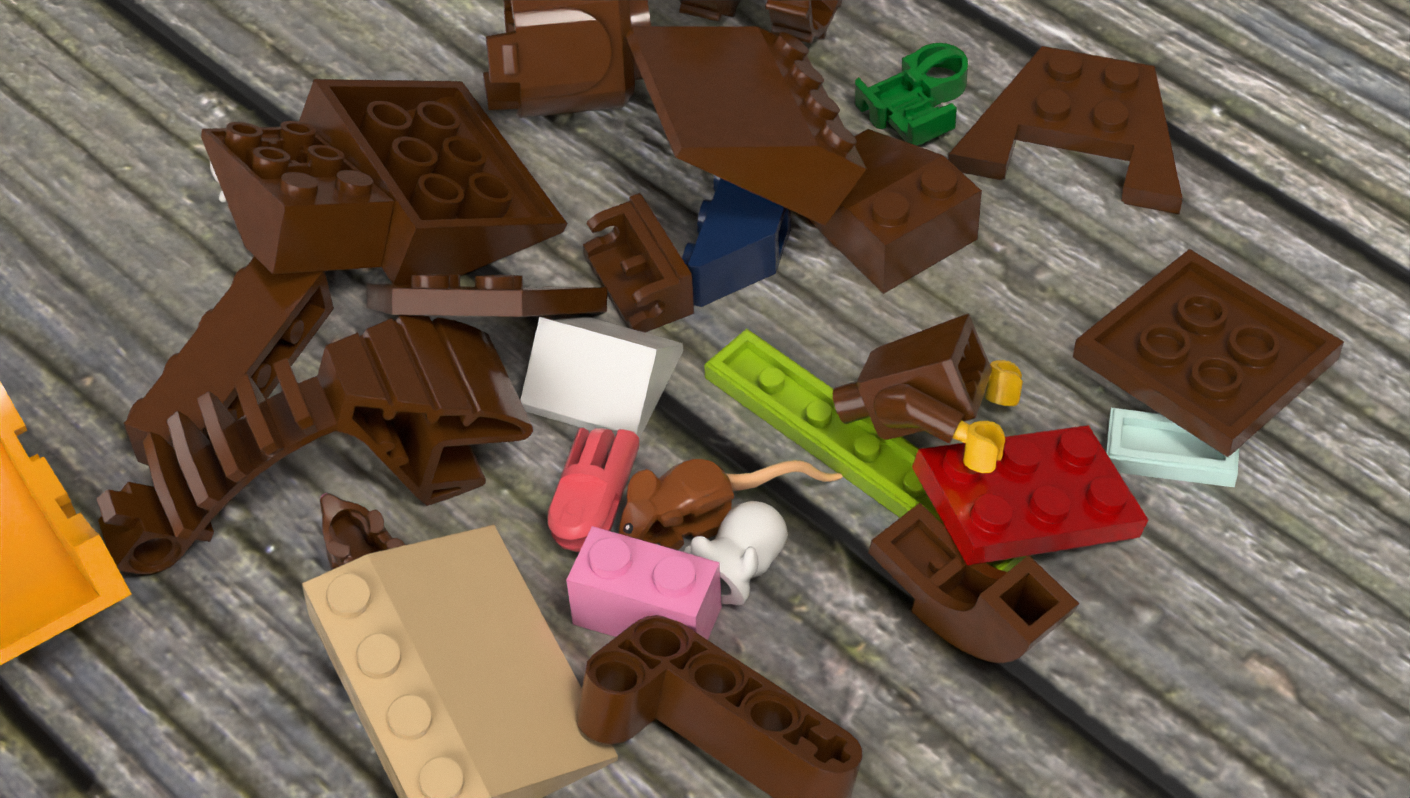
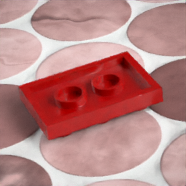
M1089 425L1005 437L1002 459L997 460L996 468L991 473L976 472L965 466L963 458L966 443L918 449L912 465L916 476L967 566L1140 538L1149 520Z

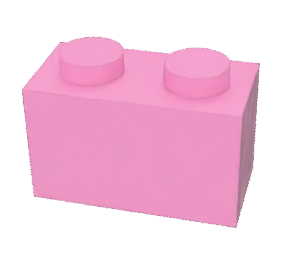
M594 526L591 527L566 579L573 625L617 637L636 621L646 616L659 615L681 622L708 640L722 608L719 562Z

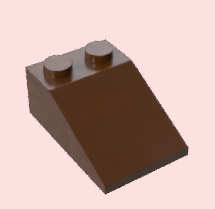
M867 129L854 136L857 141L854 146L867 170L826 225L807 218L884 294L978 240L982 190L944 155Z

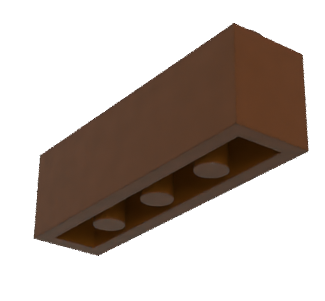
M254 256L247 266L242 267L236 273L231 287L217 305L202 316L197 330L181 351L169 358L164 367L163 374L144 398L138 399L131 407L127 420L123 424L139 463L149 466L143 445V440L149 432L161 435L174 449L167 419L177 411L187 415L211 442L197 400L206 392L210 391L217 396L236 421L244 416V412L234 380L248 374L264 398L267 399L279 384L273 363L287 358L290 366H292L334 310L325 271L272 274Z

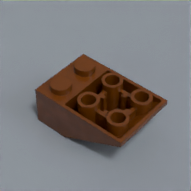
M284 121L280 127H258L245 122H231L226 125V128L202 129L201 139L243 244L272 274L382 267L394 200L374 184L373 179L369 175L362 173L344 157L342 151L333 148L317 134L313 126L299 121Z

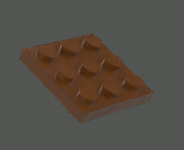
M1188 249L1078 337L1075 342L1073 358L1218 452L1229 457L1339 360L1344 341L1193 250Z

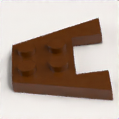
M1042 46L952 149L948 156V160L962 173L1002 180L1006 177L1016 140L1130 161L1121 201L1127 205L1180 215L1183 198L1155 66Z
M460 274L411 275V284L367 283V308L391 315L527 317L607 312V287H523V275L475 276V287L460 286Z

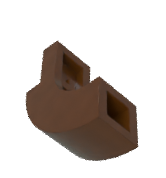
M921 503L917 504L871 540L869 554L915 599L911 612L950 644L974 657L986 661L1006 663L1020 658L1070 617L1079 605V602L1029 555L1008 572L996 569L987 563L967 566L946 527Z

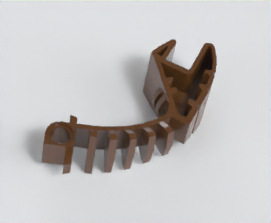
M400 315L394 321L390 318L367 328L360 336L357 332L326 345L318 375L300 383L297 382L287 358L273 363L282 391L268 399L264 398L248 374L234 380L244 412V416L237 421L219 398L210 391L197 398L211 442L187 415L179 411L175 412L167 419L174 449L161 435L149 432L143 440L154 486L127 482L121 491L106 490L96 498L102 515L98 522L106 547L119 571L153 574L173 566L181 559L195 540L210 542L214 534L210 521L256 476L283 457L315 439L334 431L352 435L364 442L421 502L429 506L479 488L486 483L485 476L470 445L525 440L531 436L533 427L488 333L456 320L437 317L431 321L429 316Z

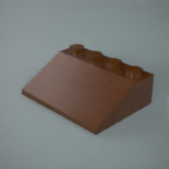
M631 26L625 35L675 158L822 225L828 223L867 170L854 146L857 142L856 138L844 127L838 115L840 108L828 97L822 85L824 78L813 68L807 57L809 53L808 48L796 37L786 32H780L776 36L758 26Z
M313 80L299 122L313 126L317 134L333 148L342 151L344 157L362 173L369 175L373 179V183L394 200L382 262V269L392 284H411V275L460 274L461 276L564 232L568 224L462 81Z

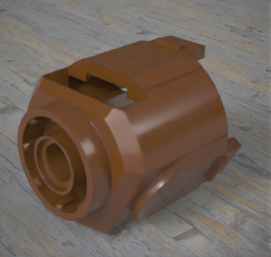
M503 0L506 33L486 36L489 72H483V81L488 110L517 109L519 118L623 108L634 94L635 80H643L625 35L631 26H651L648 1Z

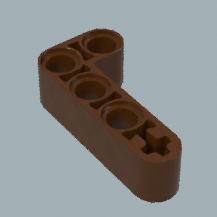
M659 615L646 616L620 633L594 653L587 661L577 723L580 730L588 738L605 744L623 743L633 738L652 721L657 719L773 798H851L862 761V748L858 740L848 731L681 622Z

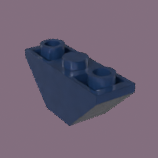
M714 175L713 189L715 193L713 199H704L700 207L697 222L698 239L696 244L687 243L682 256L683 261L692 273L694 306L703 307L776 274L791 231L790 209Z

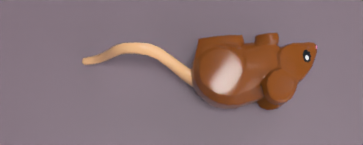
M691 459L679 463L660 478L650 470H641L632 476L628 484L627 504L622 513L618 534L653 544L659 543L661 546L679 550L684 545L683 538L689 535L693 537L703 536L707 539L717 535L721 523L732 509L733 491L756 488L777 476L791 472H802L822 482L836 481L842 479L843 476L841 473H824L810 463L801 460L785 461L744 474H726L717 464L704 459Z

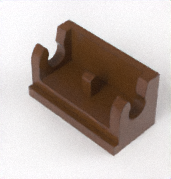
M641 193L630 196V201L601 211L587 221L586 224L592 233L601 232L610 226H614L610 233L604 236H597L583 244V251L586 260L601 285L607 287V294L627 328L646 333L694 314L692 273Z

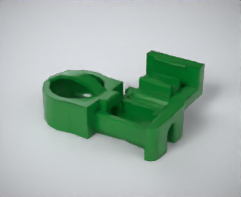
M947 43L925 45L916 52L902 58L901 73L870 87H867L858 77L855 80V105L861 112L869 110V121L877 129H886V121H888L907 143L916 146L921 145L955 129L956 106L950 103L939 108L937 105L955 100L965 91L967 87L968 58L962 50L954 45ZM933 67L947 68L956 73L947 78H934L926 75Z

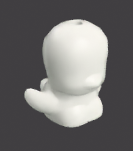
M757 501L737 504L728 512L714 540L710 541L703 536H696L691 541V546L685 547L684 552L719 562L721 603L725 605H742L749 597V582L751 578L762 576L784 548L788 537L787 526L783 517L771 505Z

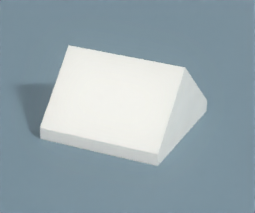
M576 313L540 316L520 401L525 412L591 431L595 428L612 430L615 437L619 429L634 431L640 439L683 352V343Z

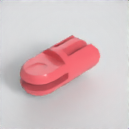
M585 428L577 430L548 509V527L554 540L563 549L580 552L592 526L611 531L639 450V437L634 431L619 429L615 437L612 430L595 428L590 433Z

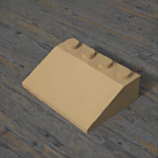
M495 525L366 554L302 583L308 615L398 798H543L618 761V755L612 744L599 743L588 738L580 730L577 723V714L582 688Z

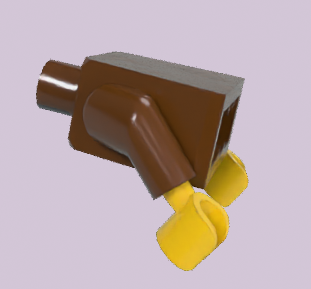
M965 314L877 347L870 352L857 381L833 389V402L836 412L844 424L870 417L877 435L884 440L926 431L949 444L953 438L966 443L963 458L965 466L976 472L991 473L996 468L997 460H1001L1005 444L1004 431L995 422L977 421L968 424L964 421L976 418L984 393L985 398L992 403L1003 406L1018 405L1023 381L1021 379V371L1015 363L1006 360H996L991 362V364L989 363L969 314Z

